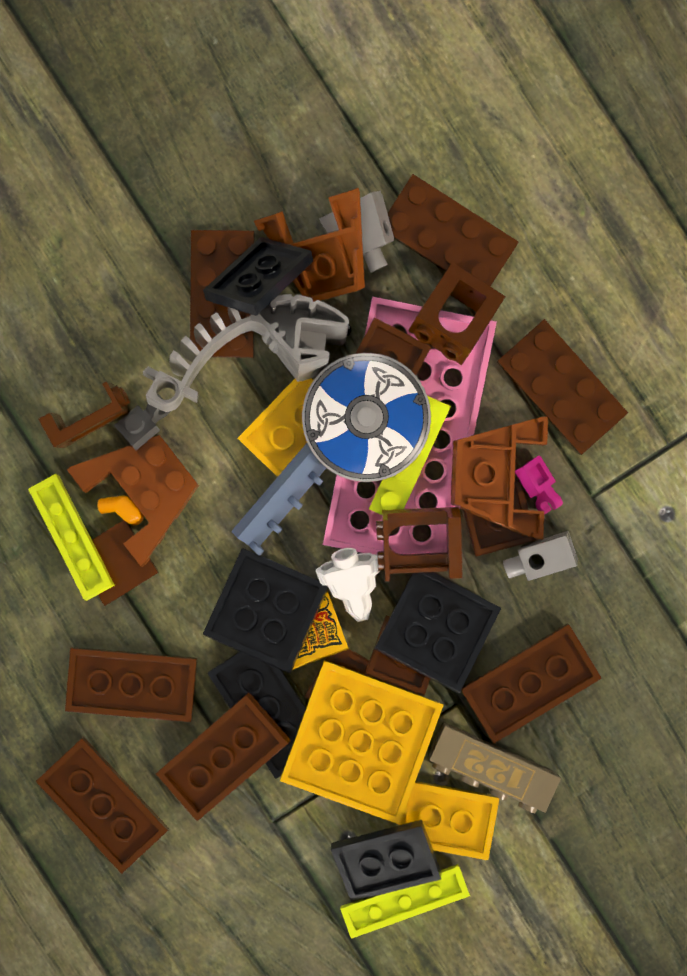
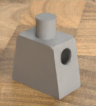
M381 191L372 192L360 198L363 257L370 273L388 265L380 248L394 241V235ZM333 212L319 218L327 233L339 229Z
M569 530L521 546L518 549V556L503 560L508 578L526 574L528 581L576 567L578 564V557ZM541 555L544 563L535 564L531 556Z

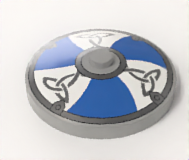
M358 353L334 361L314 379L305 396L302 424L308 446L315 457L327 469L353 481L373 482L390 478L402 472L418 457L429 435L431 411L424 387L416 375L405 365L381 354Z

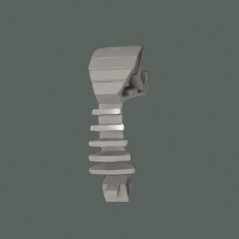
M292 294L278 295L257 316L251 314V316L241 319L238 310L228 307V315L233 323L230 326L226 327L218 313L210 317L211 328L216 334L213 339L200 323L194 327L196 342L203 348L201 351L198 350L186 335L180 341L182 356L191 361V365L174 350L172 351L169 365L173 374L183 377L182 381L162 371L158 372L149 366L143 371L145 377L153 380L146 394L147 403L165 412L177 409L184 397L197 403L198 392L190 388L197 374L217 350L227 342L248 331L257 332L262 336L265 344L269 345V349L277 354L298 382L315 378L328 366L330 354L325 350V344L340 346L345 343L349 324L348 317L319 300L313 302V299L302 295H295L293 297ZM164 388H171L175 391V395L169 400L158 397V393Z

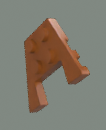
M359 188L328 197L339 228L335 231L293 242L283 211L254 220L259 232L263 230L269 239L312 252L313 262L293 282L302 296L312 298L313 302L355 292L365 287Z
M548 416L454 440L450 504L531 539L543 540L545 511L514 509L513 505L516 444L547 445Z
M160 435L149 439L138 450H135L130 445L67 469L85 493L112 474L148 520V525L123 543L141 567L147 564L150 559L149 557L157 545L161 543L173 521L178 518L199 487L198 483Z

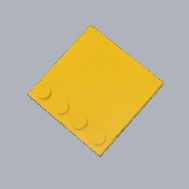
M324 660L280 781L400 825L443 708V703Z

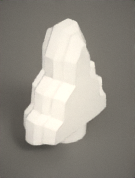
M354 548L340 549L332 554L331 561L324 563L316 569V574L320 583L329 587L333 597L343 600L346 611L357 622L368 620L372 607L370 593L376 587L375 575L380 572L378 571V556L371 553L357 554Z

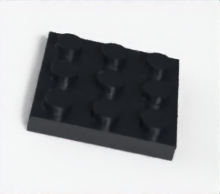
M242 548L204 629L203 635L291 674L329 587L322 585L319 580Z
M434 572L412 573L374 650L448 689L460 693L501 608Z

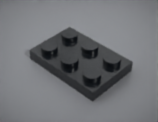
M260 237L203 289L206 301L257 316L313 262L312 252Z
M422 820L344 839L331 844L332 855L351 902L441 880L442 872Z

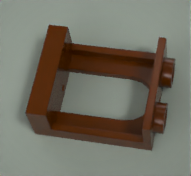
M452 262L408 331L414 334L419 341L427 343L442 352L447 359L462 365L506 296ZM450 295L477 312L468 327L459 333L446 330L439 321L440 309Z
M107 381L102 383L112 403L66 427L61 416L58 414L48 413L39 418L38 420L53 447L66 448L128 414L130 411L126 405L131 402L122 386H115Z
M459 507L382 510V521H376L377 540H383V551H377L378 571L384 570L385 581H390V574L448 571L450 579L462 578V532ZM446 524L447 553L398 554L389 546V535L397 527Z

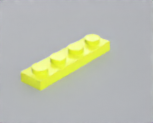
M427 396L431 411V424L427 441L421 453L406 469L381 481L369 507L370 510L382 515V510L405 508L451 406Z
M54 474L29 488L28 490L83 599L88 601L115 586L60 476Z
M459 864L442 869L441 880L340 906L351 939L469 897L470 894Z

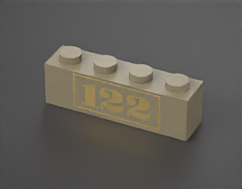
M444 721L428 754L429 761L433 762L432 767L448 775L450 771L462 775L461 780L477 788L479 784L491 788L490 794L502 800H507L508 796L520 801L519 807L534 814L537 809L546 813L561 780L558 773Z

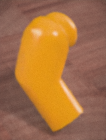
M122 495L98 499L97 506L101 514L116 512L125 522L135 526L142 523L144 515L128 496Z

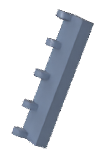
M308 443L304 445L231 531L258 555L264 552L260 545L273 530L278 534L282 531L279 523L293 507L299 510L303 506L299 500L315 482L320 486L323 483L319 476L326 467L315 457Z

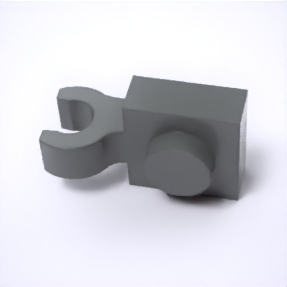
M147 404L146 409L143 411L137 405L114 426L131 446L138 450L160 431L156 423L166 417L171 411H161Z

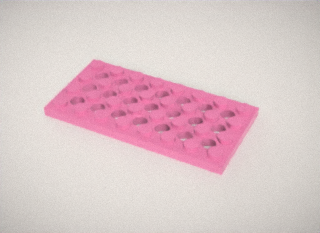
M372 297L365 335L375 317L392 327L396 325L403 327L406 334L417 339L408 330L422 309V306ZM442 310L439 312L441 325L446 330L455 333L464 331L474 318ZM491 320L462 365L447 359L442 352L435 348L429 350L423 362L431 369V375L427 380H419L427 396L438 401L450 400L454 403L456 410L452 417L445 418L440 429L448 434L449 444L443 449L432 446L404 509H421L419 498L425 492H431L436 496L437 504L435 508L456 507L450 504L453 441L474 435L497 321ZM449 369H456L461 373V383L456 387L448 386L444 381V374ZM436 461L442 465L443 474L439 479L431 480L426 476L425 467L429 462ZM339 475L336 476L323 545L340 549L354 548L360 553L376 555L377 551H383V540H377L376 521H382V515L369 509L382 480L373 481L375 493L372 497L362 498L357 493V485L360 481H353ZM356 511H364L369 516V523L363 529L354 528L350 522L352 514ZM446 524L428 525L431 534L423 542L414 539L412 531L415 526H401L395 535H389V546L398 554L447 553Z

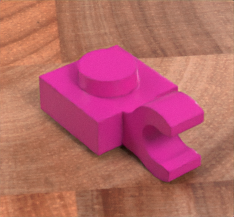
M540 455L515 470V474L530 498L537 496L536 508L538 511H545V515L563 504L561 497L551 486L556 481Z

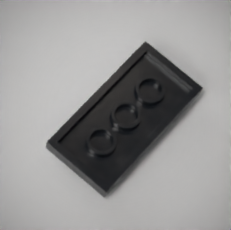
M238 652L208 671L207 674L229 708L234 706L249 692L289 737L291 741L265 763L274 778L277 779L282 775L306 707L281 669Z

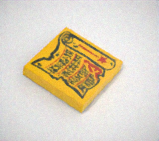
M328 591L293 669L349 649Z

